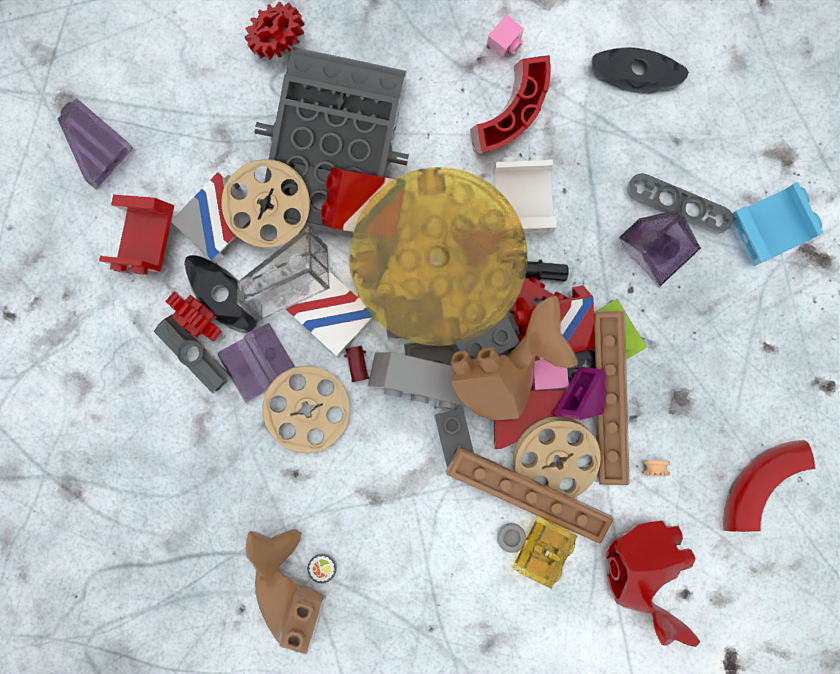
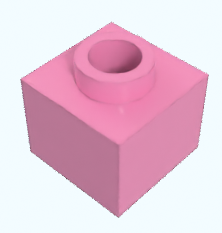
M506 15L488 35L487 45L503 58L509 52L514 54L523 43L521 38L524 28Z

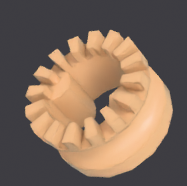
M644 460V464L647 466L644 475L670 476V472L667 470L670 461Z

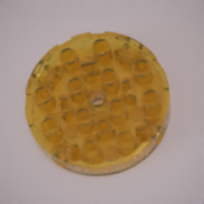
M431 167L412 171L394 179L376 192L366 203L351 234L349 269L360 301L372 317L392 333L415 343L446 346L456 344L455 342L469 341L484 334L500 322L509 312L524 283L527 269V244L517 213L505 196L493 185L463 170ZM436 248L440 249L444 254V259L439 265L432 264L429 258L431 251Z

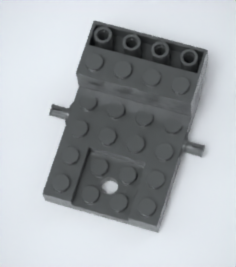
M298 47L292 49L287 71L284 74L276 121L274 125L256 122L255 127L266 129V131L255 129L254 133L271 137L272 143L269 159L287 164L305 182L310 197V210L306 223L303 226L304 228L371 241L373 234L333 229L323 225L321 209L314 207L312 198L316 193H323L327 196L326 180L331 173L332 167L384 177L390 162L407 166L408 161L397 159V157L408 159L409 154L392 151L391 143L400 108L406 70ZM269 168L266 170L264 183L271 179L272 174ZM292 179L284 180L282 182L283 192L287 195H294L298 191L297 182ZM273 188L265 199H261L262 211L259 218L262 217L263 212L268 207L274 208V205L270 203V197L274 191ZM289 208L285 211L284 217L288 223L296 224L300 221L301 214L297 209Z

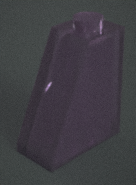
M75 98L73 102L67 103L62 108L61 115L57 120L84 180L97 190L132 151L133 147L80 100Z

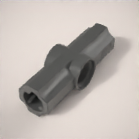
M172 314L164 318L157 325L154 333L212 394L221 389L231 376L208 353L202 344L171 317ZM195 346L199 351L198 358L189 362L186 358L187 350Z

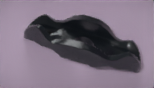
M623 47L598 52L592 56V67L598 77L615 83L625 91L634 93L674 89L681 85L689 74L687 68L661 53L648 49ZM635 60H643L647 64V72L642 75L635 74L631 67L632 63Z
M197 255L187 256L184 262L185 271L196 299L207 307L220 323L241 333L252 331L256 327L259 317L247 290L240 281L229 271L204 257ZM217 286H224L229 292L227 299L222 302H217L212 297V292Z

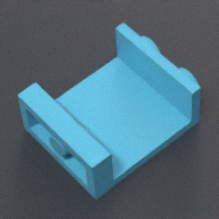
M798 182L753 205L745 206L732 213L734 217L733 225L754 266L823 234L821 229L822 221L817 213H813L809 205L808 193L803 187H800Z

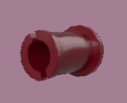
M362 345L346 348L344 358L347 357L351 381L357 382L369 379L364 357L366 350L363 351Z

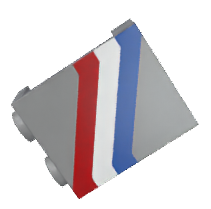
M219 172L171 220L174 226L216 264L224 257L221 252L236 237L227 225L222 212V194L231 176L227 175L224 178ZM235 183L231 189L233 196L237 199L245 198L246 196H243L237 190L240 185ZM239 212L234 217L236 225L241 228H245L251 221L250 216L245 212Z

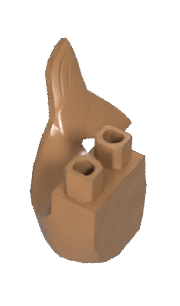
M557 296L549 297L536 306L525 337L507 356H499L493 347L483 348L479 351L477 359H471L466 351L454 353L451 361L454 371L451 380L459 399L477 415L496 421L519 418L526 407L531 392L536 356L562 368H571L578 365L573 350L560 331V305Z
M293 529L269 538L261 533L250 531L246 539L245 552L246 557L256 570L255 594L261 614L274 638L279 642L280 647L307 654L317 629L326 596L316 589L279 572V567L297 547L302 533Z

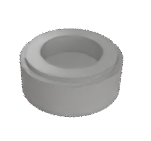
M507 523L498 530L497 542L506 552H518L526 543V533L518 524Z

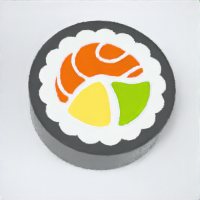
M317 554L308 563V575L316 583H327L336 574V561L328 554Z

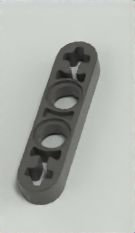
M636 174L628 183V194L634 200L712 233H723L733 224L734 217L728 208L648 174ZM640 181H644L645 188L652 191L657 186L659 189L655 192L652 200L649 198L652 194L651 192L644 190L639 194L634 183L638 184ZM662 191H670L674 195L675 200L672 205L667 206L661 203L659 196ZM688 202L699 204L701 211L698 216L693 217L686 212ZM707 208L711 209L708 214L713 217L722 214V220L726 224L723 223L718 227L716 226V220L711 217L702 221V218L707 213Z

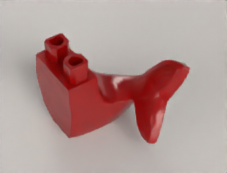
M663 520L639 524L615 539L606 552V558H610V574H607L614 600L624 608L653 616L654 629L661 645L667 646L676 640L683 644L697 647L700 640L695 633L681 620L665 609L655 605L652 601L655 594L666 583L678 578L681 571L692 568L696 557L689 548L678 549L677 545H681L683 541V533L679 526L666 527Z

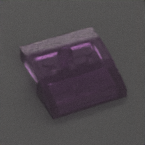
M269 323L250 332L243 339L217 353L245 403L266 392L277 376L295 367Z

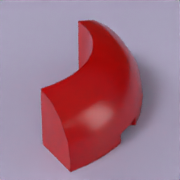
M550 55L521 59L514 65V87L505 108L494 119L476 124L470 129L472 141L478 153L489 152L512 142L529 128L541 111L546 92L549 90L551 77Z
M791 441L774 446L755 460H752L741 471L731 493L727 497L723 516V531H761L763 510L775 488L794 474L815 469L813 452L807 441Z

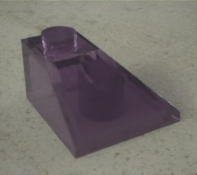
M679 210L639 218L619 237L630 257L659 286L663 285L701 249L684 215Z

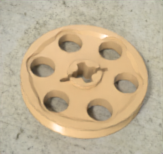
M260 159L243 165L231 175L223 190L222 212L227 225L238 238L253 246L268 248L289 242L302 230L309 215L310 197L305 182L293 168L280 161ZM265 166L269 168L272 175L268 182L263 183L256 179L255 171L258 167ZM292 179L297 182L298 191L294 195H287L283 192L282 182L284 180ZM235 183H243L247 187L248 193L245 198L237 199L233 196L231 189ZM273 188L274 191L270 197V203L274 205V208L268 207L263 212L261 219H259L262 204L258 200L259 198L265 199ZM295 208L300 212L301 219L298 223L290 224L285 220L284 214L287 209ZM245 212L250 216L251 222L248 227L241 228L236 225L234 217L237 213ZM270 224L276 228V238L273 240L263 238L261 228L264 225Z
M298 366L284 371L272 381L263 399L262 413L269 433L280 445L291 451L312 453L329 447L342 435L349 420L350 404L345 388L331 373L314 366ZM294 374H301L305 378V385L300 390H293L289 386V379ZM324 379L330 380L333 383V391L326 396L319 394L317 390L319 382ZM274 396H282L286 400V406L280 412H275L270 408V400ZM305 401L308 405L314 406L322 403V405L310 410L311 415L308 417L304 413L290 415L291 413L298 412ZM331 407H339L342 411V417L336 423L329 422L326 417V413ZM284 423H291L295 427V434L289 439H283L279 435V428ZM317 428L323 432V439L320 443L311 444L308 442L307 434L311 429Z
M560 416L545 418L531 425L518 439L513 453V468L515 472L532 480L538 476H544L547 479L546 486L572 498L579 496L589 488L598 474L601 462L599 445L587 427L577 420ZM544 429L553 430V437L547 442L540 441V432ZM571 431H581V438L578 442H567V436ZM534 452L536 458L533 463L528 465L521 463V458L525 453ZM558 454L560 463L555 465L553 456ZM583 455H590L592 457L591 463L587 467H579L577 464L578 459ZM573 478L574 485L568 490L560 488V483L563 479Z

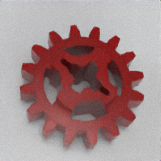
M278 2L274 8L271 4H268L266 11L258 10V17H251L250 19L253 23L252 26L245 28L248 34L244 38L248 42L247 45L251 51L257 54L260 59L266 56L268 60H271L274 54L281 58L283 51L291 52L292 48L290 46L300 43L297 36L304 34L301 27L305 25V22L296 7L293 8L290 3L283 6L281 2Z
M174 291L165 301L175 310L171 317L197 339L203 334L214 342L223 332L212 322L216 316L191 294L187 299H184Z

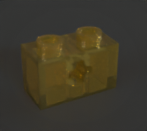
M537 516L512 568L520 574L552 589L562 575V567L567 557L574 551L575 541L578 536Z

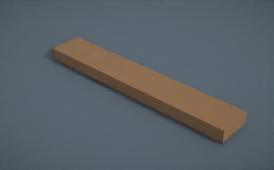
M595 311L596 369L604 370L606 373L604 414L597 416L598 445L601 453L599 485H629L625 311Z
M460 446L457 448L446 470L448 476L601 544L614 520L611 515Z

